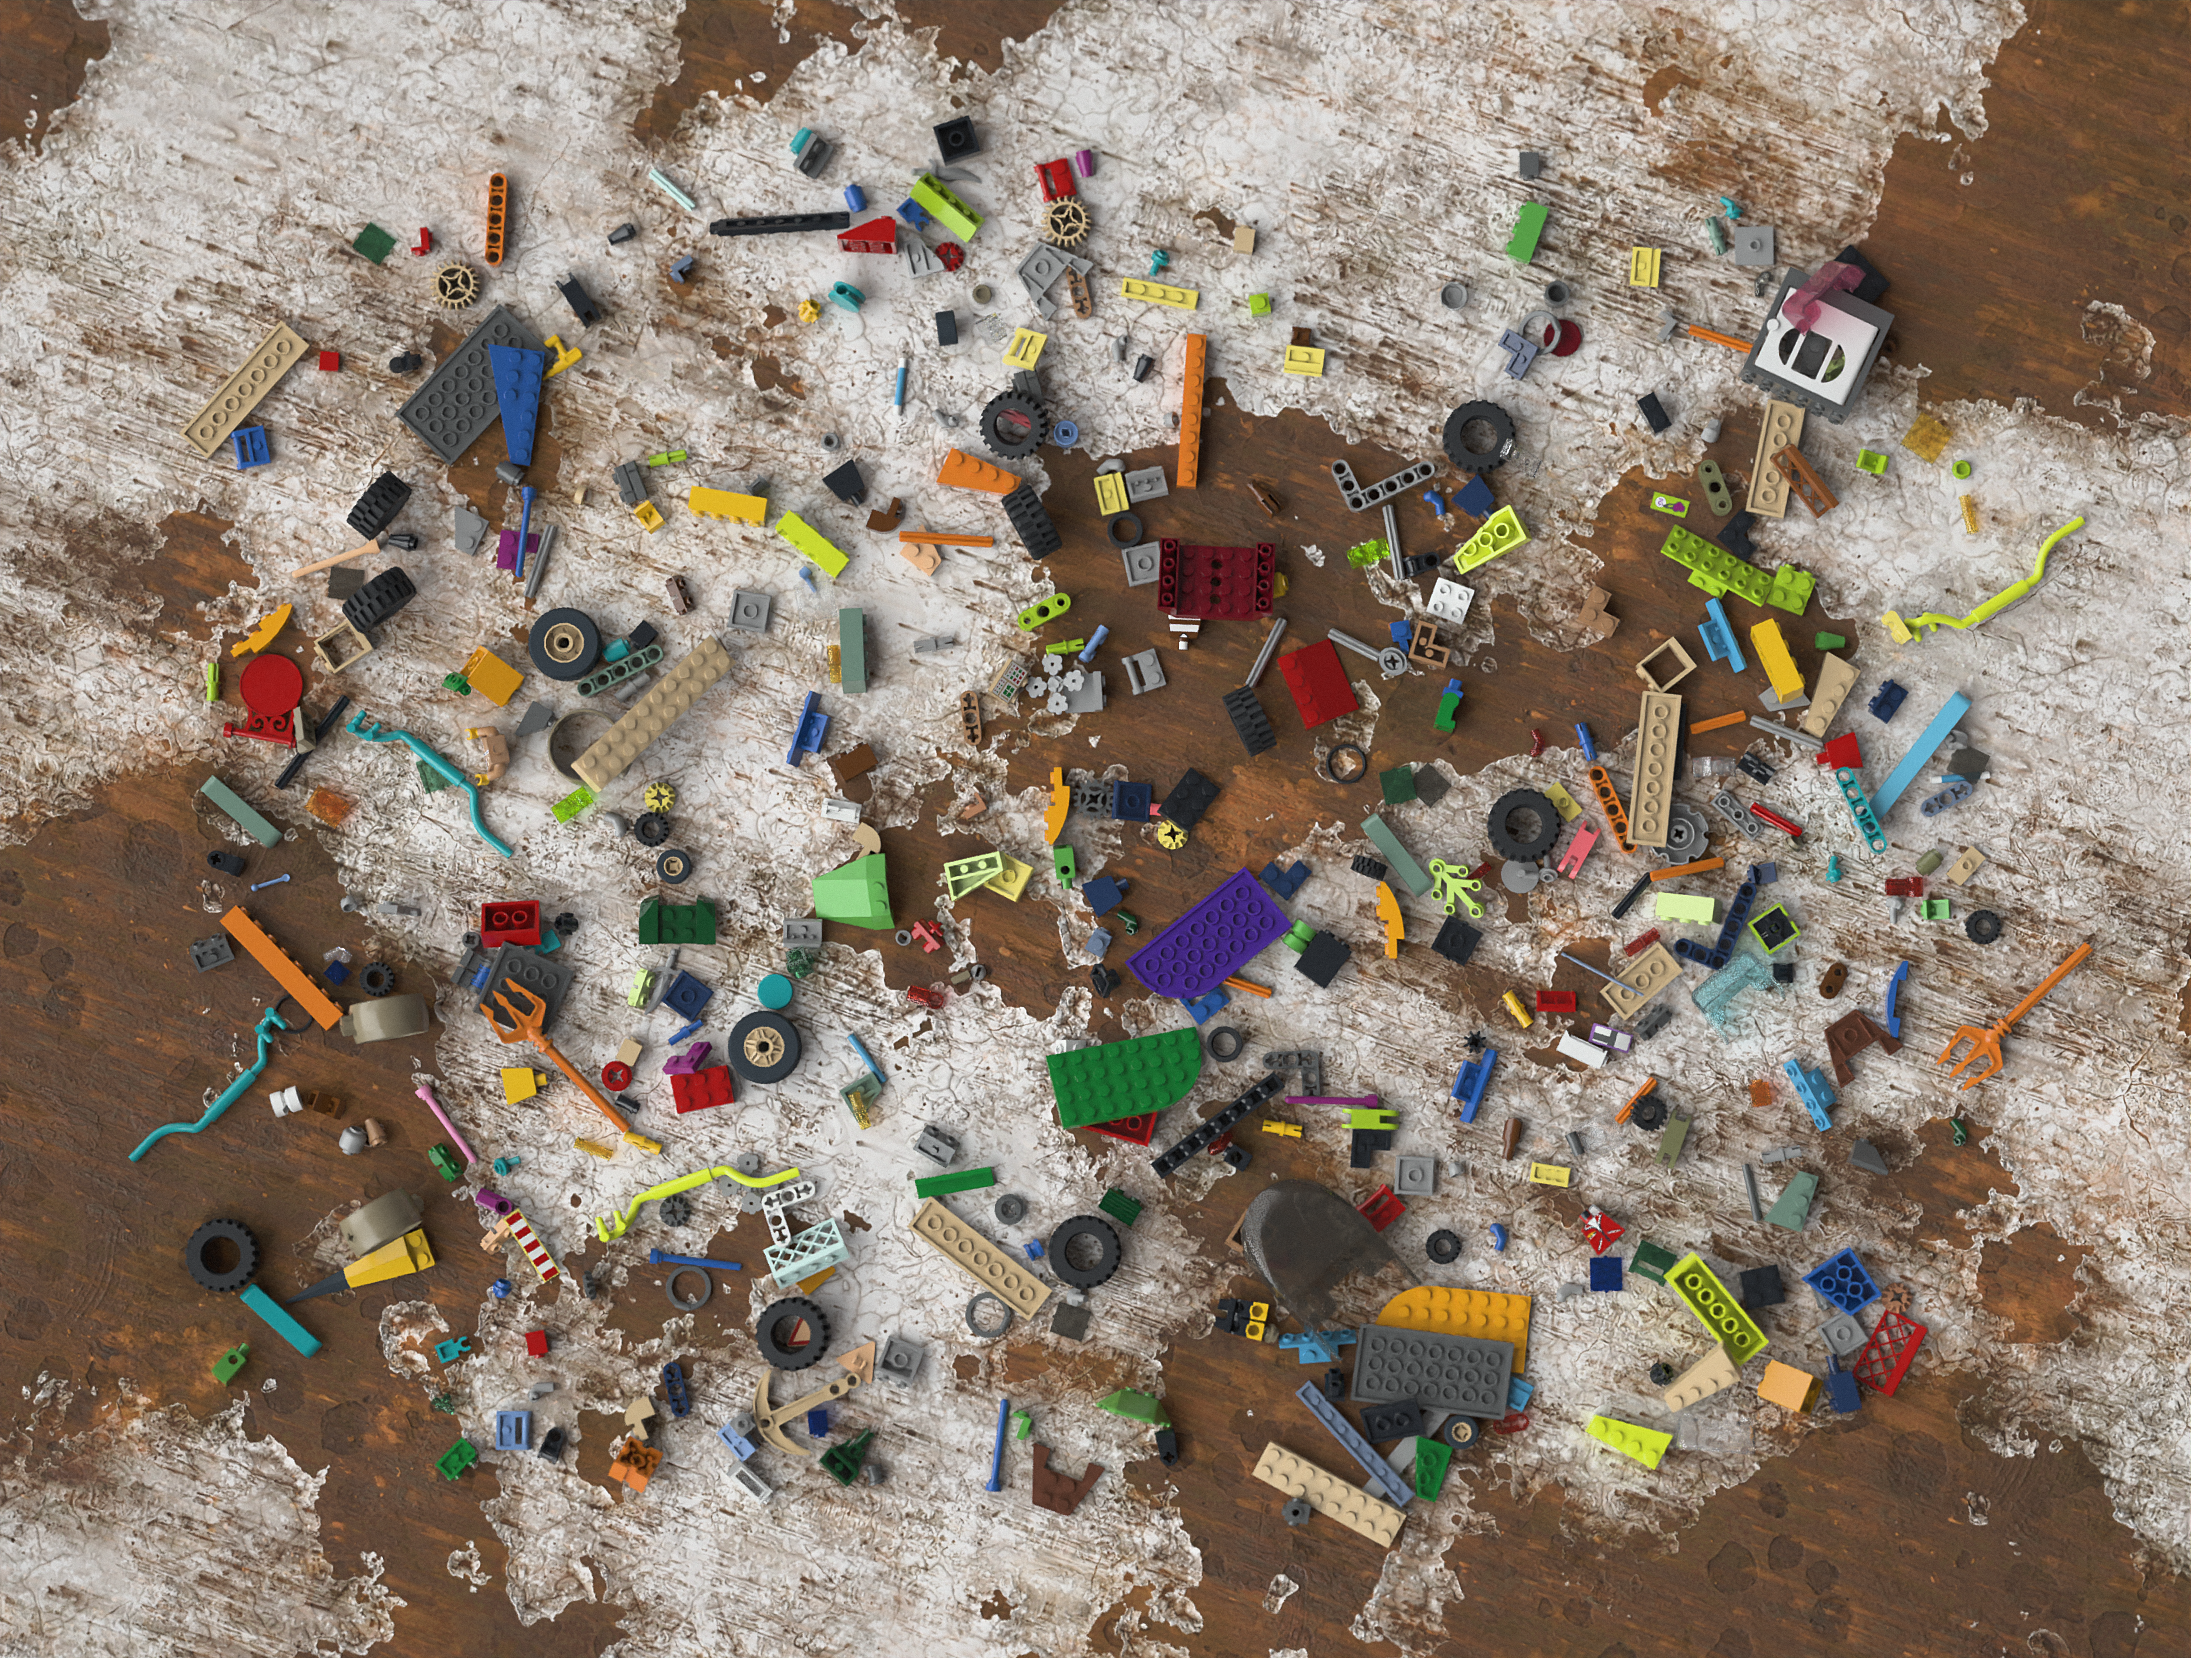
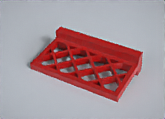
M1886 1309L1852 1371L1853 1377L1892 1398L1925 1338L1928 1329L1898 1313H1892ZM1888 1313L1896 1317L1898 1325L1886 1326L1885 1319ZM1884 1323L1885 1328L1880 1330L1882 1324ZM1910 1324L1916 1327L1912 1335L1904 1337L1901 1326ZM1899 1327L1902 1338L1891 1341L1888 1330ZM1886 1331L1889 1341L1878 1344L1876 1340L1877 1334ZM1903 1340L1905 1345L1904 1351L1895 1354L1892 1343ZM1890 1344L1893 1355L1882 1358L1879 1347ZM1877 1348L1880 1358L1868 1361V1350ZM1901 1355L1897 1362L1896 1356ZM1894 1357L1896 1362L1894 1369L1886 1371L1883 1360ZM1881 1361L1884 1372L1872 1374L1870 1364ZM1868 1365L1870 1376L1861 1377L1856 1373L1859 1367ZM1885 1374L1887 1382L1884 1388L1875 1384V1376ZM1872 1378L1873 1383L1866 1379Z

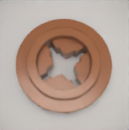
M1895 1282L1884 1288L1881 1301L1888 1311L1902 1313L1910 1307L1913 1296L1910 1289L1904 1284ZM1893 1292L1897 1295L1903 1293L1902 1297L1900 1298L1901 1303L1897 1300L1890 1302L1894 1297Z

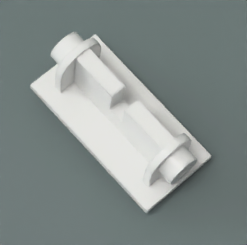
M824 798L821 817L859 823L862 804Z

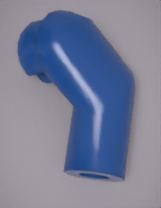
M1434 490L1425 492L1423 498L1426 502L1435 504L1436 515L1446 514L1443 497Z
M1493 1223L1490 1226V1231L1497 1238L1494 1249L1503 1252L1508 1234L1503 1225Z

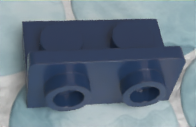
M1890 679L1888 682L1884 680L1878 689L1881 691L1878 697L1873 696L1868 703L1870 707L1868 712L1885 724L1889 722L1909 693L1897 685L1893 679Z

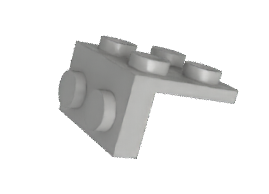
M1101 671L1082 674L1081 676L1085 678V682L1082 683L1083 688L1080 691H1069L1068 687L1064 685L1063 692L1064 696L1067 697L1066 702L1069 706L1065 711L1066 713L1103 711V706H1106V695H1102V687H1105V676H1101Z

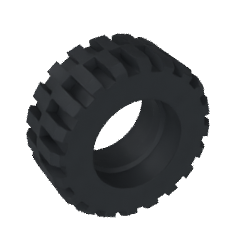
M1482 399V401L1471 400L1469 403H1463L1451 413L1445 423L1442 436L1444 451L1447 453L1451 463L1453 462L1458 469H1463L1466 473L1471 474L1472 472L1476 473V475L1491 473L1495 469L1502 467L1514 450L1516 428L1513 425V420L1511 416H1508L1507 411L1504 408L1501 409L1495 402L1490 403L1487 402L1488 400ZM1478 419L1492 424L1497 433L1495 447L1490 452L1482 455L1469 452L1461 440V433L1465 425Z
M1024 485L1002 498V505L1033 560H1041L1062 547L1063 543L1057 530L1030 485Z
M395 566L376 576L350 596L342 605V612L357 632L366 633L388 620L409 603L417 594L416 587L400 567Z
M1519 788L1515 791L1507 792L1493 805L1488 815V838L1491 840L1493 848L1497 849L1502 857L1505 856L1508 860L1518 861L1519 863L1534 862L1546 856L1556 845L1561 833V817H1559L1558 808L1554 806L1550 798L1548 799L1544 796V793L1536 792L1530 788ZM1529 808L1539 815L1542 822V830L1539 837L1533 842L1518 843L1507 833L1506 821L1514 810Z
M1090 1215L1074 1216L1062 1222L1052 1234L1048 1247L1049 1262L1054 1273L1064 1283L1076 1288L1087 1289L1097 1287L1108 1281L1119 1266L1121 1260L1120 1240L1115 1230L1106 1221ZM1082 1233L1095 1236L1103 1247V1256L1100 1263L1089 1270L1075 1268L1069 1262L1066 1253L1070 1240Z
M213 1219L201 1224L199 1228L193 1231L192 1237H189L187 1241L188 1246L185 1248V1264L188 1265L190 1276H193L195 1278L194 1281L201 1284L203 1288L215 1292H229L245 1286L251 1278H254L256 1270L261 1263L259 1262L261 1251L259 1250L260 1243L259 1240H256L255 1233L247 1228V1225L234 1219ZM219 1237H228L234 1240L241 1251V1259L238 1266L228 1273H217L206 1262L205 1253L207 1246L211 1241Z
M788 1297L770 1304L761 1313L760 1320L756 1324L757 1333L755 1334V1339L758 1340V1345L756 1346L758 1351L761 1350L763 1354L761 1356L764 1360H768L771 1366L778 1367L779 1370H788L790 1372L809 1368L821 1360L829 1348L828 1343L832 1335L829 1332L831 1325L826 1319L828 1317L826 1313L820 1310L821 1307L818 1304H813L809 1299H802V1297ZM798 1316L804 1319L810 1328V1341L799 1352L786 1351L777 1341L776 1329L780 1321L785 1317Z

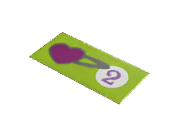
M1655 492L1650 508L1685 518L1689 501Z

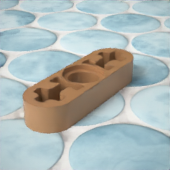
M1068 266L1066 277L1075 314L1080 319H1087L1092 313V307L1085 278L1078 273V281L1082 280L1083 283L1077 282L1071 285V282H1075L1073 275H1069L1073 268ZM1080 286L1084 289L1083 296L1077 297L1074 295L1073 290L1075 287ZM1086 298L1087 301H1083V304L1089 310L1086 311L1085 315H1082V312H1078L1081 308L1080 302L1075 303V300L1081 301Z
M967 690L960 697L964 738L968 745L977 746L982 740L978 698L973 691ZM967 694L974 697V700L971 701L972 708L976 706V710L969 709L964 711V708H968L967 702L963 701ZM968 713L976 715L975 723L969 724L966 722L965 717ZM978 725V729H974V733L979 738L972 743L971 739H968V736H971L970 729L966 730V726L975 727Z

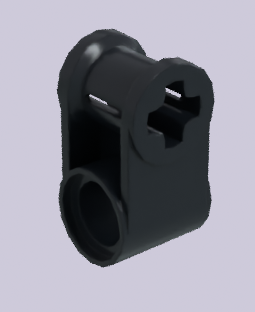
M1435 552L1402 559L1408 571L1407 578L1436 570L1440 565V557ZM1433 556L1437 559V563L1434 566H1429L1426 563V559Z
M212 851L207 856V862L211 867L240 878L246 862L245 859L220 851ZM219 854L221 862H217L216 865H214L215 861L212 860L213 856L216 857Z
M555 1426L547 1432L537 1455L538 1459L543 1458L551 1461L553 1465L556 1464L566 1437V1432L562 1427ZM554 1430L561 1433V1439L558 1441L554 1440L551 1436Z
M1174 1428L1155 1431L1161 1462L1166 1466H1173L1178 1460ZM1167 1452L1175 1456L1171 1463H1168V1460H1164Z

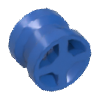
M1037 1238L1032 1243L1023 1245L1032 1262L1036 1260V1257L1045 1255Z

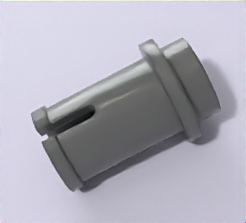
M1576 1131L1565 1135L1572 1151L1570 1153L1574 1157L1584 1153L1585 1148L1584 1146L1582 1147Z

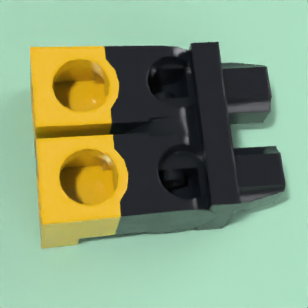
M1235 1298L1219 1299L1218 1309L1226 1310L1228 1313L1227 1318L1216 1316L1214 1327L1222 1329L1226 1333L1262 1341L1265 1324L1249 1321L1247 1318L1266 1321L1269 1304Z

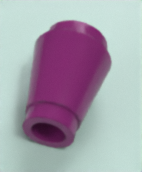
M1091 149L1077 151L1075 159L1082 178L1093 176L1094 154L1091 153Z

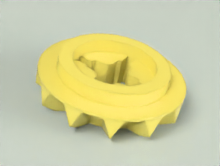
M657 782L649 786L645 792L647 807L656 813L669 811L675 803L674 790L666 783ZM658 790L662 795L668 796L662 799V806H660L658 800H652V798L658 795Z
M1168 820L1164 821L1158 829V839L1168 849H1178L1188 839L1187 834ZM1171 826H1173L1174 831L1181 832L1179 835H1176L1175 842H1173L1171 836L1164 835L1170 832Z

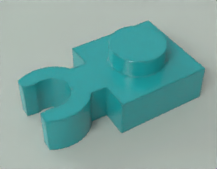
M551 929L542 934L541 945H527L525 948L526 950L534 948V954L539 956L541 951H543L544 955H547L561 947L562 944L554 930Z
M467 1336L461 1337L457 1343L452 1338L435 1346L442 1364L460 1357L458 1351H468L471 1349V1346H462V1341L468 1339Z

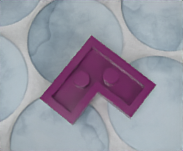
M501 530L496 568L516 570L520 532ZM528 533L526 553L537 554L539 534Z
M696 1042L691 1046L686 1055L671 1056L662 1070L665 1075L695 1073L713 1047L710 1042Z

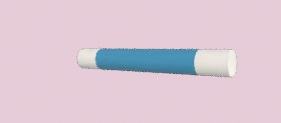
M900 358L893 410V415L901 416L907 359Z
M1989 771L1932 776L1931 782L1932 784L1989 779L1990 774Z

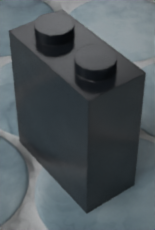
M1327 929L1319 931L1293 967L1324 990L1352 953L1349 950L1351 946L1342 940L1340 943L1334 939L1335 935Z

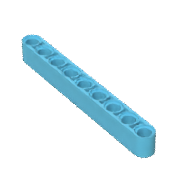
M1959 691L1952 695L1868 802L1877 822L1882 819L1972 704V701ZM1864 808L1859 815H1865L1867 813L1866 809ZM1854 820L1852 824L1859 829L1856 821ZM1872 824L1864 826L1865 831L1868 833L1875 828Z

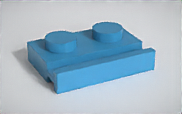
M1510 1375L1506 1404L1522 1412L1534 1386Z

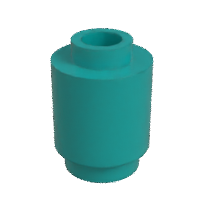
M805 127L799 130L789 145L792 148L791 152L798 156L810 135L814 132Z
M621 637L605 645L602 652L609 663L611 661L616 662L630 655L629 650L632 648L628 640H623Z

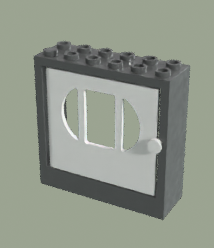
M1790 267L1784 276L1738 377L1747 384L1753 383L1759 386L1758 388L1764 392L1770 391L1776 394V397L1781 400L1793 402V405L1798 408L1811 410V413L1815 416L1828 418V421L1834 425H1842L1855 403L1895 315ZM1788 287H1790V289H1789V291H1788V293H1787V295H1786V297H1785V299H1784V302H1783V304H1782V306H1781V308H1780V310H1779V312H1778V314H1777V317H1776V319H1774V317H1775V315H1776V312H1777V310H1778V308H1779V306H1780V304H1781V302H1782V300H1783V297H1784V295H1785V293H1786ZM1802 327L1786 365H1784L1779 356L1780 340L1789 330ZM1768 329H1769L1770 332H1769V334H1768V336H1767V338H1766V340H1765V342H1764V344H1763V347H1762V349H1761V351H1760V353H1759V355H1758V357H1757V359H1756L1755 364L1753 365L1754 359H1755V357H1756V355H1757V353H1758V351H1759V349H1760V347H1761V344H1762V342H1763V340H1764V338H1765V336H1766V334H1767V332H1768ZM1881 329L1844 408L1843 405L1861 369V366L1867 356V353L1874 341V338L1878 330ZM1808 330L1832 340L1830 349L1815 380L1791 369ZM1837 345H1840L1845 355L1843 371L1836 379L1822 383L1821 380Z

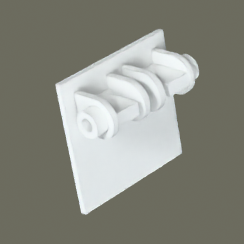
M1438 577L1426 612L1462 624L1475 590Z

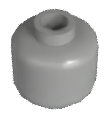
M351 1125L343 1130L339 1146L345 1154L352 1156L354 1153L362 1152L367 1140L365 1131L362 1128Z

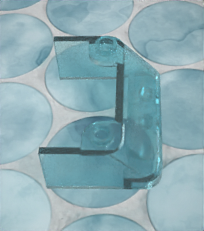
M1750 951L1740 952L1694 989L1691 995L1694 1005L1726 1045L1729 1044V1039L1720 1028L1725 1022V1014L1720 1007L1748 984L1757 991H1764L1772 986L1782 999L1786 998L1783 987Z

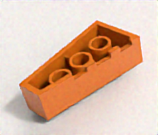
M952 447L936 484L1004 497L1020 487L1022 478Z

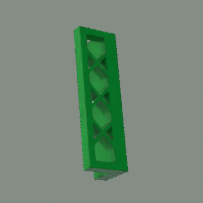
M991 1166L917 1179L915 1180L918 1199L930 1196L994 1186Z

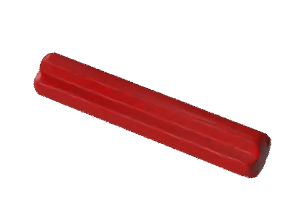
M1756 802L1750 808V812L1789 834L1800 837L1803 829Z

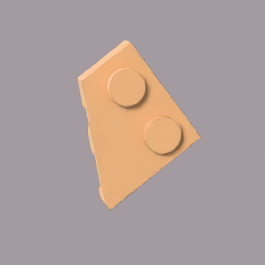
M921 524L916 532L927 531L924 525ZM908 542L900 552L901 556L930 577L942 562L933 544Z

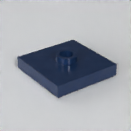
M1115 780L1111 819L1149 822L1152 784Z
M682 970L661 1001L693 1023L714 994V991Z

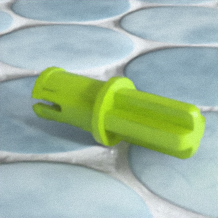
M685 449L648 456L650 467L653 468L666 464L670 466V463L687 460V452Z
M1083 638L1070 641L1063 640L1060 643L1047 645L1046 653L1048 656L1051 653L1054 655L1066 653L1068 655L1069 652L1084 650Z
M218 663L208 664L206 701H219V684L221 682H219L220 665Z

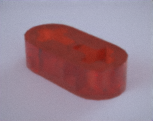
M1486 861L1465 879H1481L1492 869V866ZM1462 887L1464 891L1469 889L1468 887Z
M1522 1413L1507 1415L1502 1422L1509 1423L1510 1426L1504 1427V1431L1501 1432L1500 1429L1496 1428L1500 1419H1495L1493 1430L1500 1435L1523 1431L1528 1427L1529 1419ZM1519 1416L1526 1420L1523 1423V1427L1517 1424L1512 1425V1422L1517 1421Z

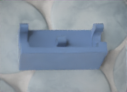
M729 1423L716 1433L741 1462L746 1460L760 1447L749 1433L740 1438Z

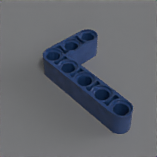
M1746 882L1739 886L1713 950L1682 938L1674 943V953L1713 971L1723 970L1728 964L1757 891L1755 885ZM1744 886H1748L1752 890V894L1748 897L1742 893ZM1736 904L1744 906L1743 914L1736 913ZM1731 921L1737 924L1735 932H1731L1728 929V923ZM1723 939L1730 942L1728 950L1721 948L1720 943ZM1680 942H1684L1687 945L1685 953L1679 952L1677 948ZM1699 949L1705 953L1703 960H1698L1695 956L1696 951ZM1715 957H1720L1723 960V965L1719 968L1713 964Z

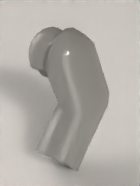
M1127 335L1119 336L1111 346L1114 363L1123 361L1122 351L1130 343V338Z
M1564 1284L1556 1292L1557 1301L1565 1302L1571 1293L1582 1295L1583 1285Z

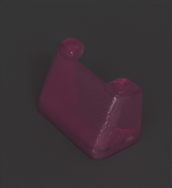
M1829 261L1784 302L1781 309L1782 314L1803 336H1806L1812 330L1813 324L1821 316V309L1815 301L1831 286L1838 292L1841 289H1849L1853 292L1860 285L1866 274L1856 265Z

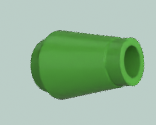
M1824 631L1817 633L1815 637V646L1820 648V650L1843 648L1845 644L1844 636Z

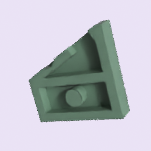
M872 1071L839 1090L857 1123L861 1122L866 1111L882 1090V1087Z

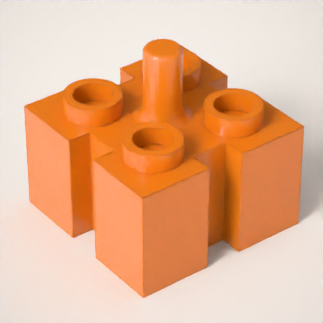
M629 1436L608 1475L620 1482L625 1479L626 1482L630 1483V1487L643 1493L664 1453L652 1447L646 1449L642 1447L643 1442Z

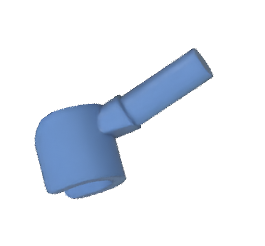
M804 566L799 571V575L808 583L814 593L817 589L809 578L812 572Z

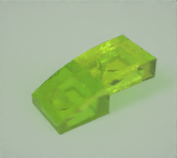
M1384 537L1346 551L1352 570L1391 555Z
M584 786L552 806L550 810L561 825L594 801Z

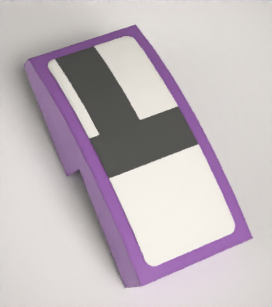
M1593 1023L1588 1042L1628 1053L1633 1035Z

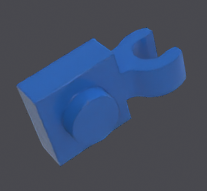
M1409 620L1390 623L1393 643L1399 642L1400 651L1409 654L1407 640H1412Z

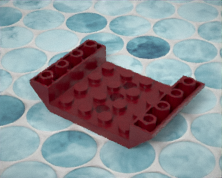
M1161 538L1157 610L1175 618L1251 622L1273 615L1276 543L1256 542V548L1179 545L1180 538ZM1214 562H1219L1222 564V567L1214 569L1211 565ZM1217 579L1221 582V585L1214 587L1211 585V581ZM1218 597L1221 602L1219 604H1212L1210 599Z

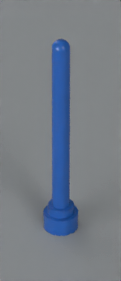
M523 487L521 494L524 508L515 572L517 577L523 576L531 506L537 497V489L531 487Z
M651 1248L649 1261L651 1264L666 1261L737 1271L742 1269L741 1263L664 1254L659 1249Z
M1007 1399L1001 1400L992 1474L989 1483H986V1491L1001 1492L1002 1488L999 1473L1008 1410Z

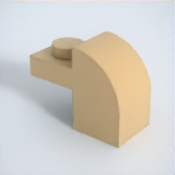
M861 822L852 837L853 840L864 846L856 860L865 855H870L871 852L879 854L881 851V840L878 833L867 824Z
M649 1396L633 1402L625 1414L626 1426L634 1423L633 1432L636 1438L640 1437L641 1441L650 1437L642 1419L656 1414Z

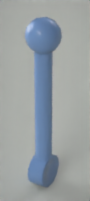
M284 874L281 878L274 879L259 885L253 884L251 886L252 891H257L259 888L274 883H278L281 881L288 882L290 880V876L288 874Z

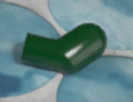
M1120 909L1116 918L1125 922L1128 935H1135L1138 932L1136 917Z
M1956 1117L1949 1124L1955 1130L1953 1144L1960 1147L1966 1142L1967 1129Z

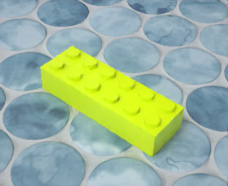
M1693 1251L1663 1276L1719 1343L1724 1339L1739 1367L1769 1343L1762 1332Z

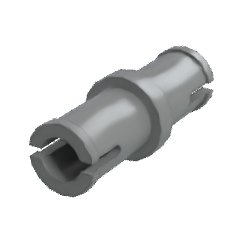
M952 636L942 638L930 637L929 640L913 641L914 647H918L914 648L915 654L953 648Z
M643 671L632 681H627V684L614 693V696L622 703L632 694H637L638 690L651 681V679Z
M1800 1145L1787 1148L1778 1147V1150L1761 1152L1764 1164L1776 1161L1785 1162V1159L1802 1157Z

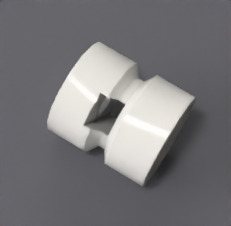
M296 1086L285 1089L284 1093L278 1091L270 1094L271 1104L277 1118L288 1115L290 1110L294 1113L304 1109Z

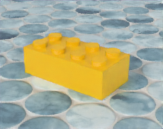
M692 485L688 509L694 517L704 518V515H707L716 521H723L724 518L729 519L730 523L742 525V522H747L751 527L760 528L761 525H766L769 501L766 498Z
M1773 618L1752 626L1750 638L1782 705L1801 697L1803 689H1805L1804 684L1806 683L1803 675L1797 672L1796 667L1798 665L1795 658L1789 655L1788 650L1790 648L1786 639L1783 640L1780 633H1782L1779 623H1775Z

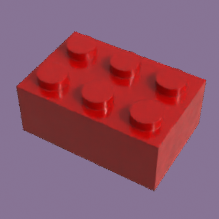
M539 900L482 903L481 938L484 948L501 947L504 941L514 946L541 945L542 912Z
M728 1065L698 1070L695 1073L670 1076L677 1114L736 1103Z

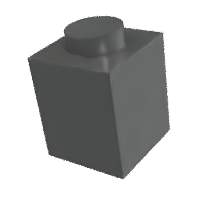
M1539 152L1519 153V178H1523V181H1534V178H1538Z

